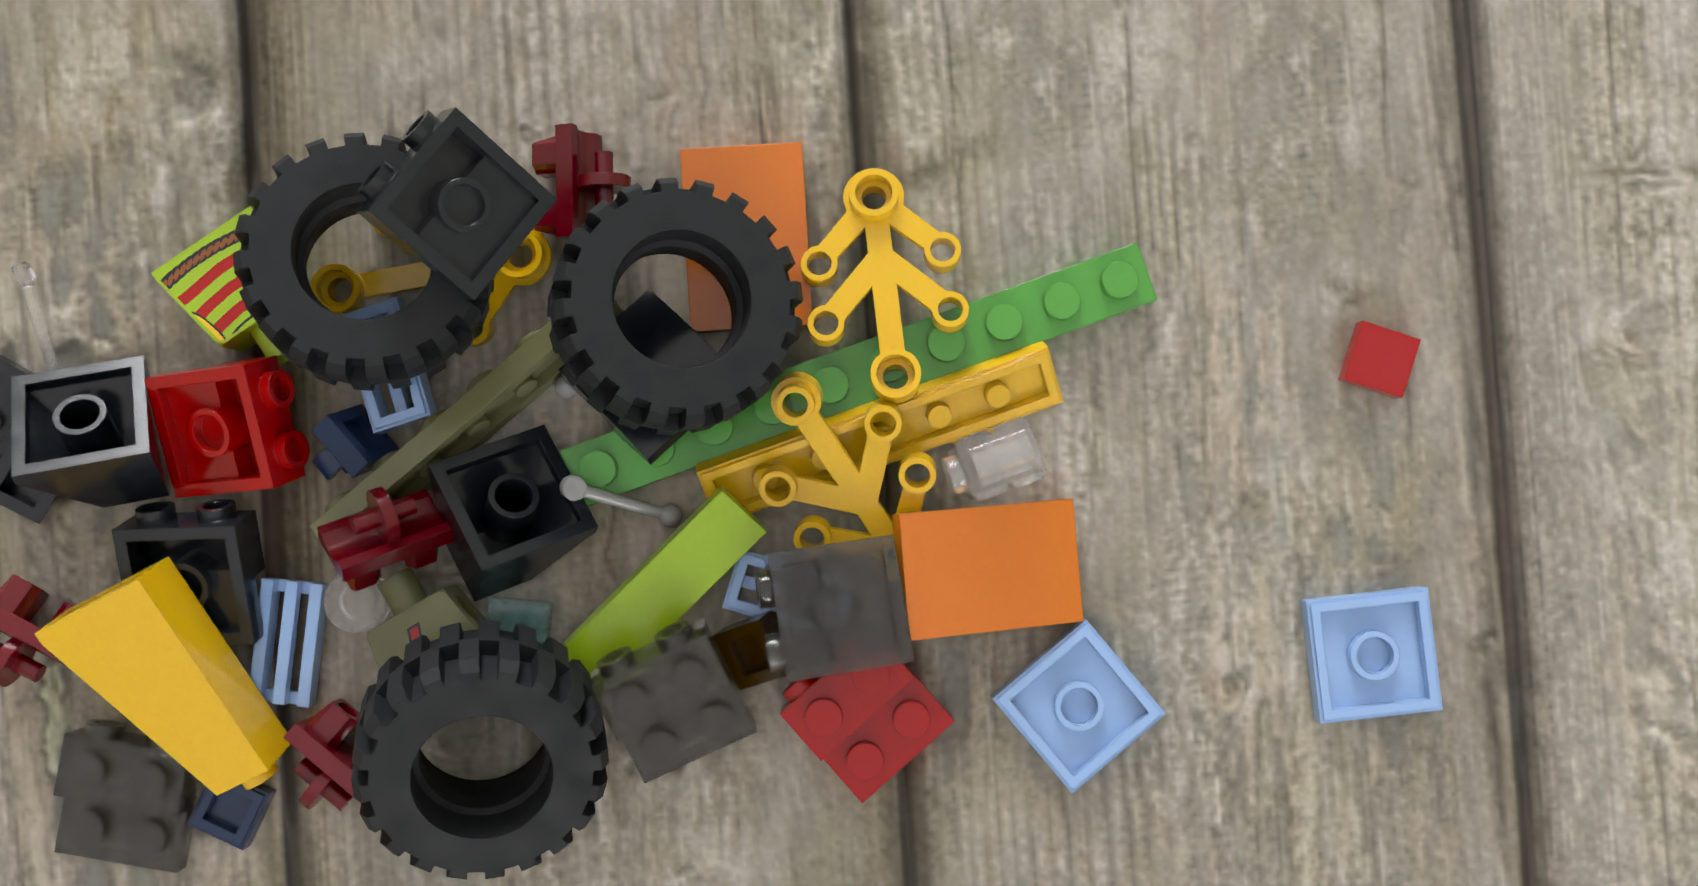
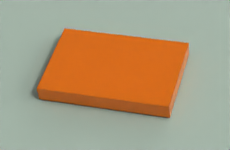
M802 142L680 149L682 189L690 190L695 180L714 184L713 197L726 202L733 192L749 202L743 213L755 223L765 215L777 230L770 237V240L777 250L788 246L796 264L788 271L790 282H801L803 302L795 308V316L803 320L801 327H807L808 316L812 311L811 285L804 280L801 272L802 255L809 249ZM686 258L690 326L697 333L729 332L732 323L731 310L722 286L706 268Z
M1073 499L892 514L903 640L914 641L1084 621Z

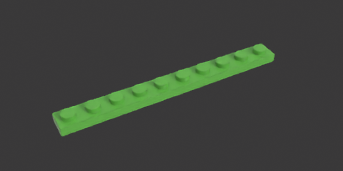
M1135 242L969 302L967 322L957 332L946 333L940 331L934 326L931 317L903 326L905 350L912 353L920 364V384L1034 343L1045 342L1150 304L1158 299L1138 244ZM959 307L939 313L947 321L957 320L962 314ZM878 336L785 369L784 373L770 385L771 389L757 402L728 421L720 422L710 429L691 433L688 430L651 465L614 431L560 450L562 459L570 474L582 478L586 485L622 495L694 469L697 463L798 428V426H790L781 422L775 416L771 407V396L775 385L781 377L788 373L804 372L810 374L819 382L823 391V401L819 411L824 418L880 399L873 391L870 382L871 365L880 354ZM890 370L883 378L884 383L893 389H899L907 383L906 375L900 370ZM790 393L784 398L785 405L791 411L800 412L808 406L806 398L799 393ZM583 497L588 507L600 503L599 501Z

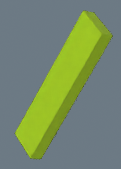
M720 485L562 643L568 648L569 661L572 659L580 660L590 673L591 685L598 690L599 697L767 532L765 525Z

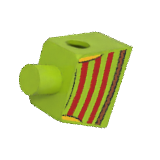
M249 206L152 271L151 274L218 345L223 348L244 351L257 343L266 357L277 355L278 363L281 365L289 360L270 342L258 327L259 325L247 311L239 293L243 289L242 283L234 273L233 253L241 250V243L234 233L239 215H251L254 207Z

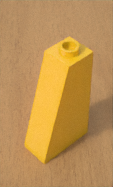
M169 556L67 609L34 633L39 642L216 796L240 784L246 790H250L268 780L279 770L276 761L290 746V743L283 738L287 731Z

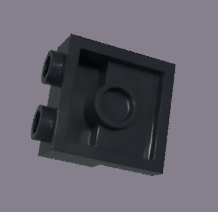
M456 107L441 111L437 117L427 110L416 119L403 135L401 140L410 149L394 168L386 161H383L360 185L358 192L366 200L356 212L406 254L420 259L467 300H476L555 203L557 198Z
M218 499L197 505L196 512H176L174 502L159 501L137 507L134 516L111 530L121 581L169 556L228 645L255 644L263 637V621L255 576L265 569L256 510H237L234 500Z

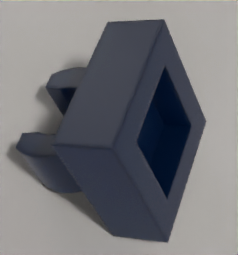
M362 404L328 414L312 430L326 446L317 454L312 463L327 480L333 479L340 470H343L345 474L349 473L352 478L370 472L374 464L382 456L400 449L387 433H373L367 410Z

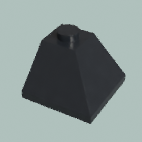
M144 355L11 377V477L16 485L103 508L170 496L168 469L144 378L150 377Z
M545 425L428 464V474L439 515L449 523L453 532V542L447 544V547L474 602L532 580L593 535L598 529V525L584 498L571 501L561 494L559 489L560 483L564 477L571 474Z

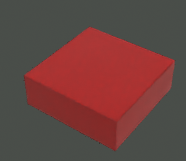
M1366 321L1357 322L1338 381L1394 399L1403 398L1421 339Z

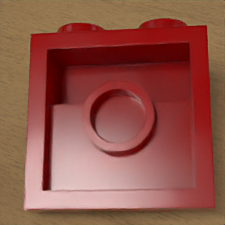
M277 355L230 361L206 368L161 373L144 378L175 498L274 489L306 476L304 465L309 458V444L303 433L295 431L289 408L294 399L295 386L291 376L286 371L280 370Z
M873 626L863 635L856 628L851 630L841 639L840 643L837 642L828 651V654L834 659L831 664L817 676L810 669L806 670L781 693L788 701L781 707L780 715L820 761L824 759L861 803H864L954 722V718Z

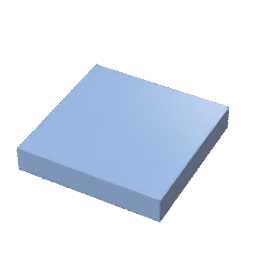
M1416 586L1300 599L1314 721L1324 724L1443 710L1428 587Z
M1083 618V622H1077L991 695L995 703L1071 793H1074L1166 714L1085 618Z

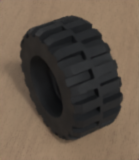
M345 133V145L328 149L324 138L305 144L310 156L295 163L287 154L275 163L272 168L277 179L270 186L258 181L247 197L254 207L251 215L242 214L238 217L234 234L241 243V250L233 253L234 273L242 283L243 289L239 293L247 311L255 319L260 330L286 359L299 369L303 367L312 372L317 379L329 384L336 385L340 381L351 384L354 390L374 391L377 384L390 383L393 389L412 385L410 378L427 372L429 377H432L446 368L445 360L451 355L457 353L461 356L473 342L472 333L477 325L483 326L489 312L490 294L494 292L495 276L476 300H467L431 269L428 283L420 295L405 308L393 314L375 319H353L337 315L329 310L314 295L308 281L306 266L310 252L318 238L329 227L344 218L359 214L356 211L365 202L366 198L358 192V189L367 176L383 161H386L394 168L407 151L405 143L401 138L385 134L382 137L381 146L368 145L364 133Z
M676 178L656 179L652 189L643 191L638 183L620 189L614 201L611 203L604 200L599 202L587 213L584 223L579 228H574L565 243L557 263L547 306V317L551 318L552 329L549 337L554 354L560 353L565 364L562 372L572 387L579 385L589 396L586 402L599 413L606 409L618 416V424L636 430L639 426L652 428L654 434L674 435L678 431L690 430L691 433L707 430L720 422L728 421L757 402L771 389L770 385L784 373L792 359V355L788 352L790 346L800 337L803 320L795 316V308L803 302L801 282H790L788 271L796 263L789 247L784 246L778 250L775 248L770 237L777 229L765 215L755 223L743 213L749 203L733 192L726 202L713 197L714 184L695 180L690 190L679 189ZM657 254L678 255L700 264L717 279L727 296L732 320L729 336L717 354L701 364L678 368L655 362L641 354L630 344L620 330L615 318L614 295L621 276L637 260Z
M479 620V629L462 631L460 622L440 627V638L430 642L426 635H421L405 645L404 661L398 656L390 657L378 670L377 683L368 686L361 703L360 717L357 721L352 757L351 783L354 798L361 802L360 815L367 828L375 833L381 830L380 843L392 854L399 857L404 852L409 853L410 865L430 873L434 866L446 869V877L466 880L467 874L472 872H485V879L504 877L505 869L519 865L521 871H524L542 863L541 854L550 850L555 855L573 841L572 828L580 831L587 826L596 813L594 802H597L604 795L608 780L606 766L609 764V755L598 690L592 687L590 673L582 662L576 659L569 661L567 647L554 638H547L543 644L538 642L536 629L516 624L513 632L499 630V620ZM477 716H494L515 721L530 729L543 742L534 757L521 768L505 776L487 780H470L450 775L432 764L420 749L434 733L443 727L462 719Z

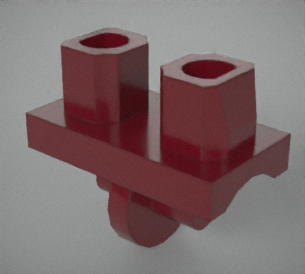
M572 123L555 125L554 137L532 144V166L535 173L547 179L556 178L557 198L555 203L534 227L535 231L568 240L574 228H579L584 223L587 213L602 200L611 203L614 201V194H618L620 189L631 186V176L613 172V152L602 151V136L599 134L580 131L577 129V125Z
M379 486L366 492L367 510L317 527L319 541L339 576L355 592L377 584L378 579L381 577V568L402 561L405 567H412L414 569L436 562L438 547L453 542L452 528L439 515L427 489L391 501L385 489Z
M15 574L0 587V632L10 637L5 644L0 642L1 687L11 685L20 676L33 682H38L43 677L47 667L33 659L36 651L66 666L39 642L34 633L41 628L30 623L49 594ZM64 602L52 620L74 605Z
M341 698L332 701L314 716L296 722L283 737L305 756L293 772L309 784V787L299 799V802L307 809H311L325 798L339 811H342L354 797L351 783L354 748L346 740L357 728L360 713Z

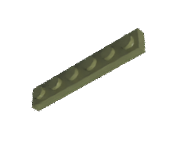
M614 299L615 318H617L624 312V309ZM551 321L541 329L531 331L523 336L515 345L514 352L497 367L476 376L468 385L467 392L450 407L429 416L420 426L419 433L403 447L382 456L374 464L372 473L356 487L334 497L326 505L325 513L309 526L318 540V526L367 510L366 492L368 490L381 486L388 493L391 501L424 489L428 491L432 488L428 474V464L480 447L561 377L558 369L564 365L560 353L554 354L549 337L552 329Z

